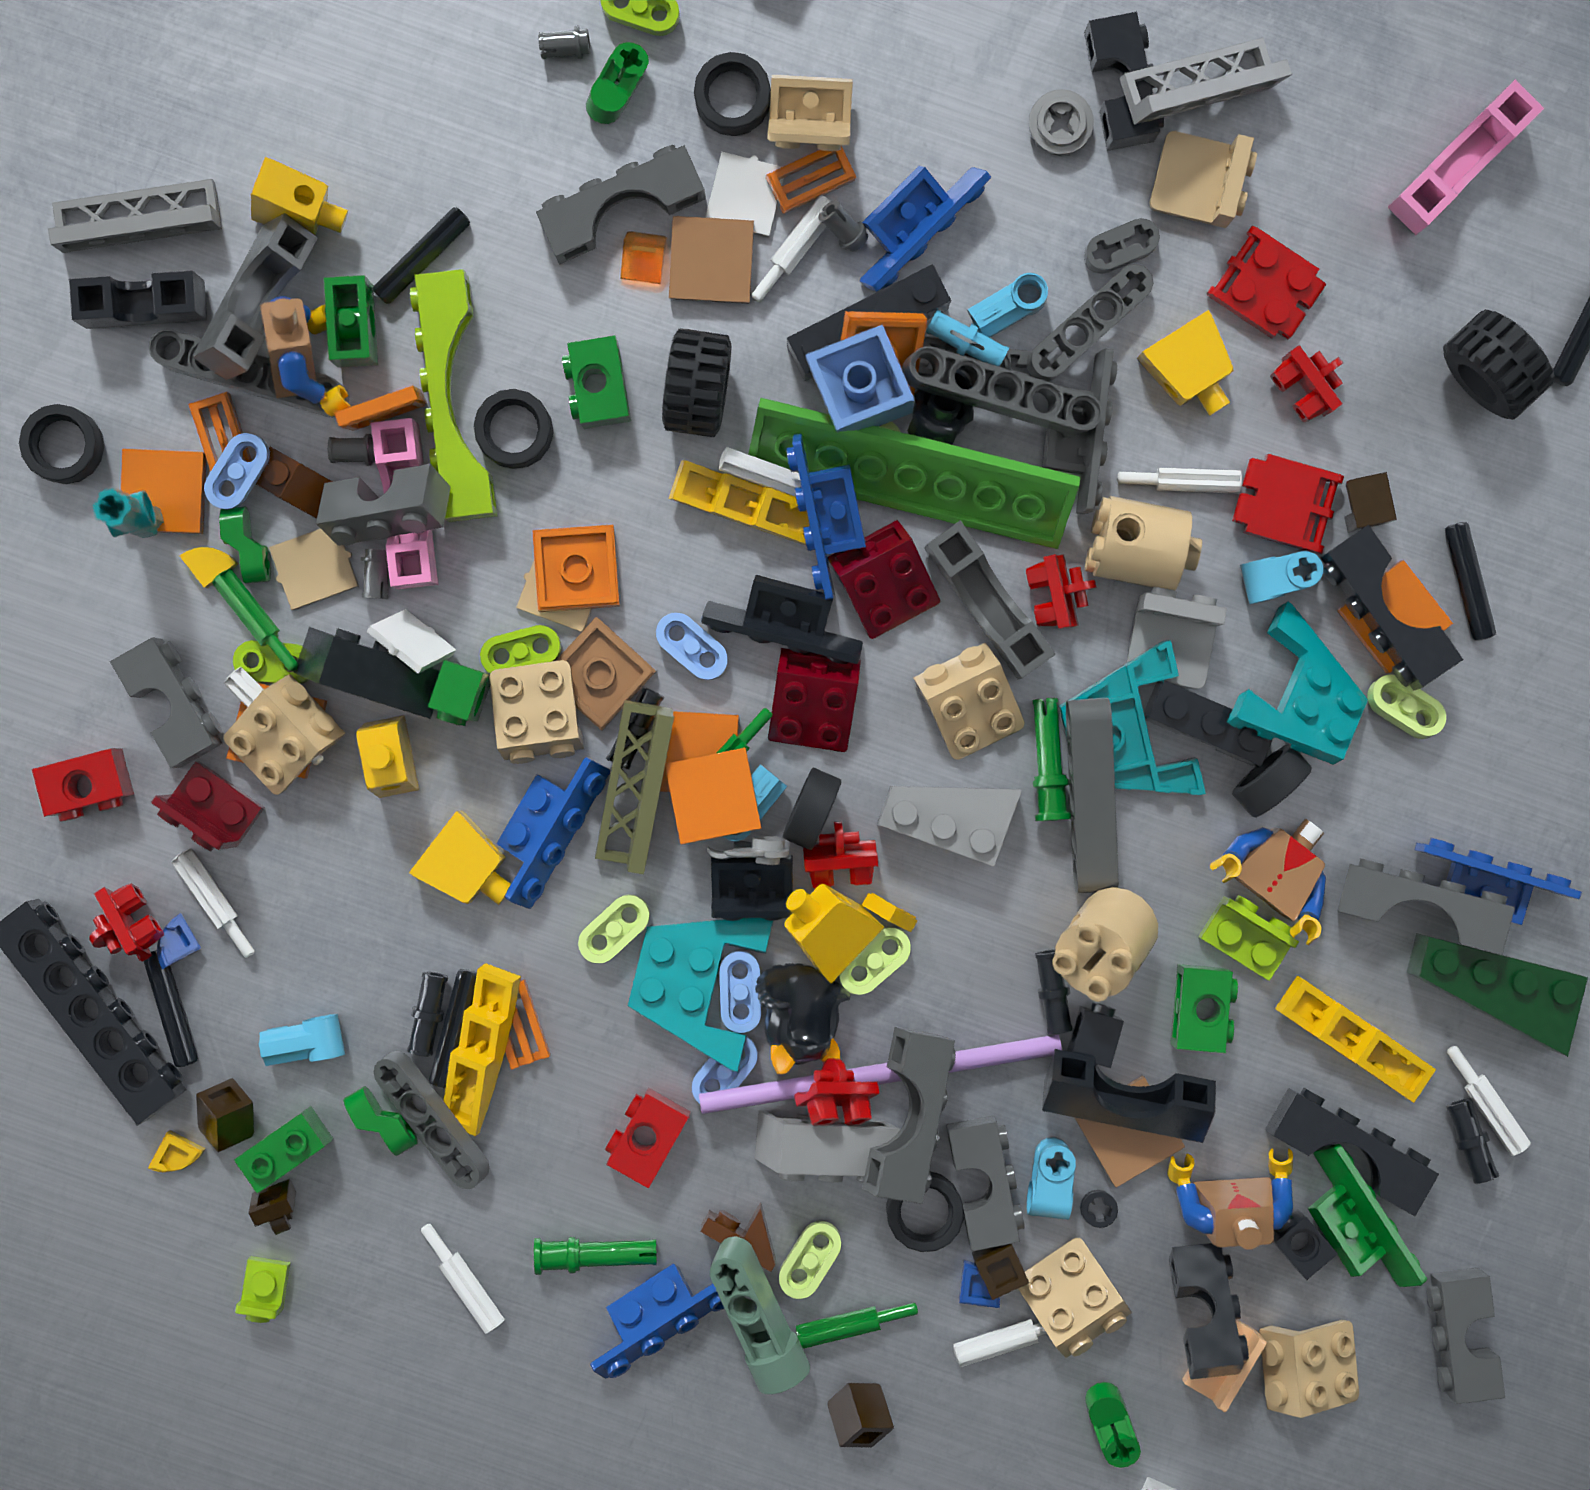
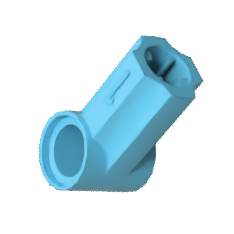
M1025 273L1020 275L1010 285L967 309L973 324L979 327L978 332L991 338L1026 316L1038 313L1046 302L1048 286L1040 275ZM1024 285H1033L1039 290L1040 299L1032 304L1021 301L1017 292Z
M760 764L751 776L761 820L788 786ZM751 831L723 837L729 841H740L749 836Z
M338 1014L303 1020L302 1024L282 1026L259 1032V1049L265 1066L309 1059V1062L345 1055Z

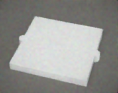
M721 152L705 218L754 220V234L769 238L778 199H775L773 189L765 177L782 166L758 161L757 156L746 158ZM784 178L781 179V180H779L780 183H781V186H782V184H783Z
M407 609L370 625L367 633L385 646L391 655H396L418 674L452 657L456 651L454 647L436 634L432 627L426 626Z

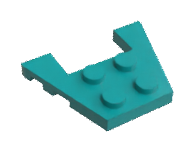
M1287 601L1278 607L1267 632L1299 658L1279 706L1276 710L1248 689L1238 696L1227 722L1239 729L1246 726L1257 730V736L1268 740L1278 738L1291 744V749L1334 765L1344 760L1368 699L1294 605Z
M1171 640L1161 641L1069 699L1109 698L1112 712L1115 789L1150 790L1165 793L1176 792L1191 795L1206 794L1198 758L1193 757L1156 766L1140 699L1139 686L1179 676ZM1066 702L1059 705L1067 739Z
M742 918L737 921L723 919L647 927L628 1007L690 1044L703 1054L711 1057L724 1067L738 1073L746 1035L706 1026L707 1017L725 945L766 954L774 921L763 918Z

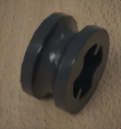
M1093 1190L1085 1194L1081 1200L1080 1212L1088 1224L1096 1228H1104L1111 1225L1117 1218L1118 1206L1115 1199L1106 1191ZM1095 1198H1102L1103 1203L1110 1206L1108 1214L1102 1213L1103 1219L1096 1220L1095 1214L1088 1212L1090 1202L1095 1205L1093 1201Z

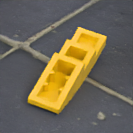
M681 460L668 499L806 545L803 527L810 526L807 511L799 512L795 496L770 487H762L727 473L722 474L687 460Z
M487 963L477 969L473 1002L470 1007L464 1010L459 1046L450 1053L444 1103L467 1133L474 1136L480 1133L495 1089L514 1017L521 979L519 975Z
M1296 976L1275 1007V1010L1413 1103L1436 1071L1435 1068L1388 1035L1370 1025L1299 976Z

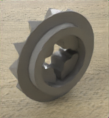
M1053 90L1042 95L1033 105L1029 115V133L1032 134L1037 147H1042L1051 155H1070L1086 144L1093 131L1094 118L1089 104L1082 96L1070 90ZM1070 112L1073 113L1067 124L1070 133L1060 129L1050 134L1054 123L1051 115L1061 118L1064 115L1067 116Z

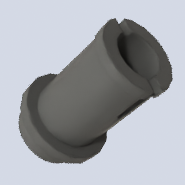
M579 25L574 26V30L548 33L539 32L538 34L542 59L577 55L578 59H583L584 54L591 53L588 29H580Z
M837 200L825 205L822 210L828 216L821 212L818 219L839 239L840 247L844 250L849 249L851 252L862 248L868 240L865 225L862 222H856Z
M365 434L364 438L329 437L327 449L330 463L365 462L366 466H372L373 462H375L371 434Z
M365 549V557H361V561H365L362 597L388 599L389 570L386 550Z

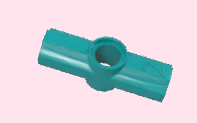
M115 488L107 489L99 493L97 502L92 505L96 520L105 522L113 537L132 534L141 538H149L157 535L158 528L164 523L161 508L152 505L147 492L144 490L128 494Z

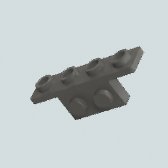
M1105 348L1095 354L1091 391L1074 389L1090 394L1100 402L1102 418L1099 424L1079 435H1068L1046 428L1042 467L1080 474L1076 507L1077 514L1085 515L1094 512L1095 506H1099L1102 498L1103 485L1102 482H1098L1100 466L1104 465L1108 451L1107 442L1103 441L1104 427L1109 425L1112 416V402L1108 401L1109 386L1114 384L1117 375V362L1113 361L1114 351L1112 349ZM1074 405L1071 413L1076 423L1084 425L1087 416L1086 412L1081 406Z

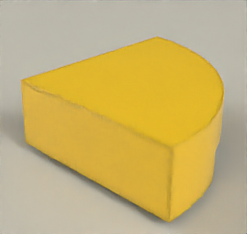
M209 547L194 548L179 555L202 586L207 589L213 585L212 582L218 574L225 570L233 569L239 564L229 554Z
M868 893L862 903V906L909 932H912L918 921L914 915L894 906L874 893Z
M169 1130L166 1132L148 1168L162 1173L184 1169L199 1159L206 1148Z

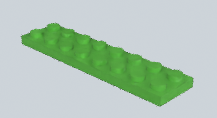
M761 398L758 405L748 455L790 469L786 448L793 447V435L802 434L809 472L850 465L857 500L953 524L961 520L966 527L1054 549H1059L1080 483L1079 476L878 426L836 432L829 414Z

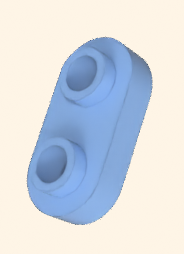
M242 433L229 441L205 481V495L212 505L221 509H232L240 506L246 500L270 459L269 447L261 437L255 434ZM249 446L253 447L256 451V457L251 462H247L243 457L244 449ZM226 481H231L234 484L235 490L231 496H225L222 492V485Z
M670 613L659 621L656 628L658 643L691 673L703 680H712L723 674L728 664V656L724 647L690 617L682 613ZM675 626H680L685 631L684 638L680 641H673L669 636L670 630ZM706 652H710L715 656V663L709 668L703 667L700 663L701 655Z
M739 950L729 953L721 963L719 970L720 1007L724 1025L733 1032L746 1033L754 1029L761 1018V1004L759 1003L758 993L755 991L756 981L760 976V965L751 953ZM738 963L744 964L748 969L747 975L743 978L734 976L732 972L734 965ZM736 1005H746L749 1008V1014L745 1018L735 1016L733 1009Z
M746 1036L744 1046L745 1057L741 1060L738 1073L729 1070L711 1057L699 1069L692 1082V1093L699 1104V1094L709 1092L705 1088V1082L708 1079L718 1080L720 1083L719 1090L739 1087L757 1062L758 1051L750 1037Z

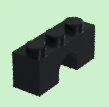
M1137 11L1090 20L1088 22L1084 36L1091 72L1113 70L1122 76L1125 73L1154 66L1152 63L1147 64L1145 49L1149 47L1148 31L1145 24H1139ZM1145 80L1135 82L1141 100L1153 95L1152 89L1156 87ZM1125 95L1120 98L1104 101L1099 111L1107 151L1152 143L1159 135L1160 128H1164V117L1134 125Z
M194 271L151 273V280L136 282L119 281L110 276L69 279L72 321L86 329L207 321L205 281Z
M1166 680L1157 681L1144 711L1146 721L1176 734H1182L1216 748V751L1251 766H1262L1273 740L1257 736V730L1244 726L1239 729L1230 725L1227 721L1233 709Z
M1213 1243L1172 1247L1169 1263L1175 1297L1198 1298L1207 1304L1212 1314V1321L1202 1327L1187 1328L1184 1334L1183 1342L1190 1380L1240 1374L1244 1361L1249 1360L1246 1337L1245 1335L1238 1334L1236 1320L1241 1319V1309L1237 1294L1231 1295L1228 1279H1233V1266L1230 1255H1223L1222 1247L1214 1246Z

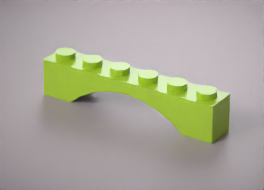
M464 269L415 275L416 287L410 288V299L413 312H419L421 327L415 328V341L418 352H424L426 368H420V382L423 393L429 392L431 408H425L424 410L428 433L434 432L435 448L429 449L430 464L451 486L445 519L449 522L498 517L493 476L476 460L465 444L456 423L451 401V374L455 353L463 333L474 317L469 277Z

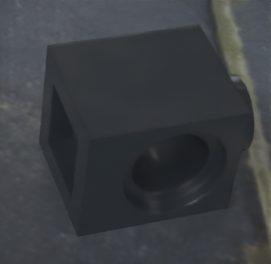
M1092 1002L1091 1009L1080 1006L1067 1051L1094 1056L1097 1065L1111 1068L1124 1024L1120 1017L1114 1016L1116 1009L1096 1002Z
M1298 1209L1292 1213L1290 1219L1281 1229L1274 1230L1273 1243L1306 1280L1338 1255L1310 1220ZM1298 1233H1307L1308 1242L1305 1247L1300 1250H1292V1238Z

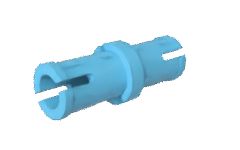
M938 309L925 332L957 348L956 353L964 356L966 353L981 362L1000 367L1009 350V347L1003 346L978 332L979 327L973 324L968 327L941 313ZM950 331H956L957 333L969 338L970 340L984 346L985 349L981 350L971 345L970 343L951 334Z

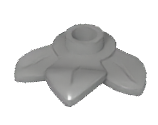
M774 836L753 837L752 842L734 841V849L718 851L707 847L708 854L715 859L756 857V863L765 865L780 864V858L789 856V849L785 848V838Z

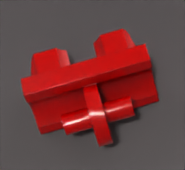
M1298 345L1281 358L1283 362L1270 375L1274 384L1282 392L1296 382H1299L1307 393L1306 396L1292 405L1294 411L1304 423L1321 414L1325 417L1342 405V402L1333 391L1343 384L1334 371L1343 364L1340 357L1328 363L1323 354L1318 351L1309 358L1302 347Z
M1063 554L1043 557L1044 562L1027 568L1026 575L1030 589L1034 590L1049 586L1052 602L1034 605L1037 626H1058V629L1079 626L1072 594L1074 593L1077 608L1089 606L1086 591L1097 588L1095 580L1083 581L1081 567L1079 566L1069 569L1072 583L1070 584Z
M834 821V833L820 834L819 844H815L812 850L803 847L805 872H809L813 888L816 889L822 884L829 887L834 886L833 870L849 869L851 884L857 886L870 885L872 883L874 867L878 866L875 840L860 841L859 831L843 832L842 821Z
M130 883L114 892L106 887L95 892L94 895L105 915L101 914L93 919L97 927L89 936L93 947L101 948L107 946L112 955L120 952L123 947L127 955L136 954L141 962L151 957L152 954L149 947L163 937L164 932L156 919L149 914L136 923L134 922L131 914L147 904L140 888Z
M829 1058L824 1062L821 1070H815L813 1075L815 1082L811 1084L809 1091L794 1094L796 1106L808 1107L812 1126H825L839 1120L836 1106H842L846 1125H862L871 1120L870 1099L880 1094L878 1082H853V1071L846 1070V1066L841 1059Z

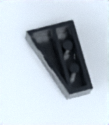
M309 627L297 661L298 668L294 670L295 674L333 689L431 719L434 709L429 708L428 705L440 670L432 666L418 674L396 655H391L389 650L378 641L374 642L372 648L359 643L360 635L337 628L335 635Z

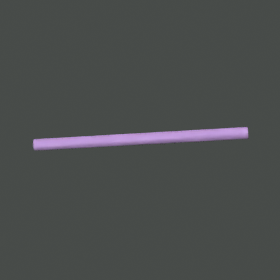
M1056 1034L955 1051V1064L949 1073L1052 1056L1054 1049L1062 1050L1059 1035ZM887 1063L846 1069L853 1071V1082H878V1085L902 1081L897 1074L887 1068ZM809 1075L699 1094L701 1113L706 1114L795 1099L794 1094L797 1092L809 1091L811 1084L815 1082L814 1077Z

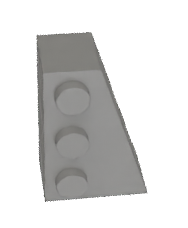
M890 786L877 824L994 867L1022 790Z
M759 1110L755 1159L779 1173L780 1179L804 1181L805 1175H819L818 1179L826 1182H842L843 1176H857V1181L863 1182L870 1148L888 1142L897 1135L900 1128L886 1121L869 1120L862 1125H846L842 1117H838V1121L829 1125L812 1126L811 1119H809L807 1114H797L796 1118H777L771 1114V1111Z

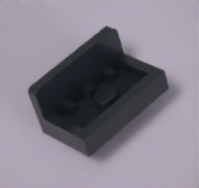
M793 855L780 858V864L777 865L756 863V857H733L730 859H715L711 857V917L722 918L727 921H737L742 918H763L769 921H776L782 918H789L792 912L787 908L786 902L791 893H793Z

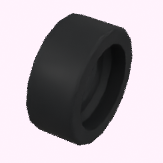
M727 52L715 55L702 66L696 76L694 98L698 115L707 127L719 134L738 136L750 133L763 122L769 112L771 87L768 75L758 61L746 54ZM728 71H737L747 75L754 83L757 92L756 102L751 110L745 115L736 118L724 117L712 107L709 100V88L713 80L721 73Z
M507 389L500 390L485 399L477 410L474 432L476 442L488 458L499 466L518 469L529 467L542 459L550 448L553 426L549 413L539 399L526 391ZM513 405L529 410L535 417L538 428L536 439L532 445L524 451L516 453L506 452L497 447L490 433L491 421L495 414L502 408Z
M53 404L41 407L28 417L21 428L19 447L21 457L31 471L51 482L71 484L80 482L94 473L102 461L104 441L102 431L91 417L72 406ZM61 420L72 422L78 426L85 439L84 452L78 462L65 468L52 467L46 463L40 455L38 447L40 436L45 428L51 423Z
M1287 744L1264 759L1262 766H1256L1234 788L1232 795L1252 817H1259L1289 796L1308 777L1312 766L1299 751L1291 749V744Z
M813 767L798 796L782 838L812 850L825 825L842 780Z
M932 1171L929 1188L937 1190L944 1196L949 1210L947 1221L940 1230L927 1235L914 1233L906 1227L902 1220L901 1206L903 1201L887 1199L886 1203L888 1225L895 1238L907 1248L919 1252L938 1251L951 1244L959 1234L964 1220L963 1202L954 1184L942 1174Z

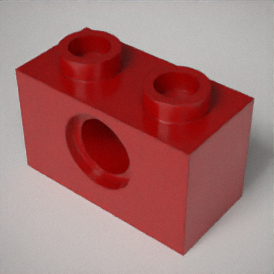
M110 748L32 769L44 817L58 815L60 822L83 817V809L95 805L98 806L99 812L123 806L122 798L134 795L122 748ZM83 775L87 776L92 783L91 792L86 797H83L77 789L78 780Z
M648 1088L644 1097L636 1093L624 1114L631 1118L624 1132L618 1129L615 1130L605 1148V1151L611 1154L606 1165L649 1189L686 1124L691 1111ZM641 1126L650 1127L656 1134V1141L650 1145H642L636 1141L634 1131Z

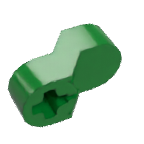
M631 42L619 44L608 58L599 77L593 84L586 101V111L594 121L601 124L613 123L625 110L636 88L642 81L649 64L648 55L640 45Z
M243 506L221 509L219 516L220 539L223 540L224 544H229L239 551L240 571L243 582L245 584L269 582L271 579L270 551L267 546H262L252 539L248 508Z
M366 1086L343 1099L346 1111L355 1127L360 1130L379 1132L385 1144L395 1156L418 1144L415 1132L399 1112L382 1110L375 1096Z
M1097 1383L1086 1392L1085 1401L1101 1450L1110 1465L1119 1468L1129 1467L1139 1459L1141 1449L1120 1390L1112 1383Z

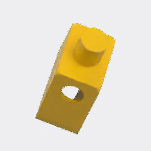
M268 157L264 158L251 192V220L266 224L285 213L314 235H316L319 225L341 233L349 210L327 202L328 185Z
M1209 310L1145 349L1137 357L1141 365L1179 406L1197 396L1209 416L1230 403L1218 382L1229 376L1234 371V368Z
M405 715L364 723L356 731L367 789L378 798L418 791L419 785Z
M462 810L454 813L409 872L415 878L465 904L471 903L481 891L496 904L500 905L511 883L496 873L497 869L506 859L505 855Z
M825 884L819 885L810 895L803 889L795 890L786 902V906L792 914L785 921L784 927L810 962L831 984L884 928L864 906Z

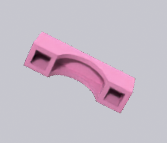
M1514 80L1388 208L1417 235L1458 196L1466 185L1496 155L1524 130L1544 107Z
M412 418L371 423L375 463L380 474L384 494L391 486L394 470L424 465L420 427ZM432 530L387 538L386 554L391 587L400 590L439 585Z

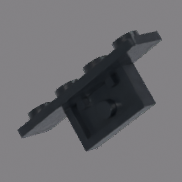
M759 575L754 577L746 610L707 601L701 618V623L709 625L714 631L720 633H740L747 635L751 640L758 643L774 642L782 644L800 654L812 652L824 655L830 661L838 664H848L849 662L858 664L863 646L861 640L825 631L833 599L826 600L824 592Z

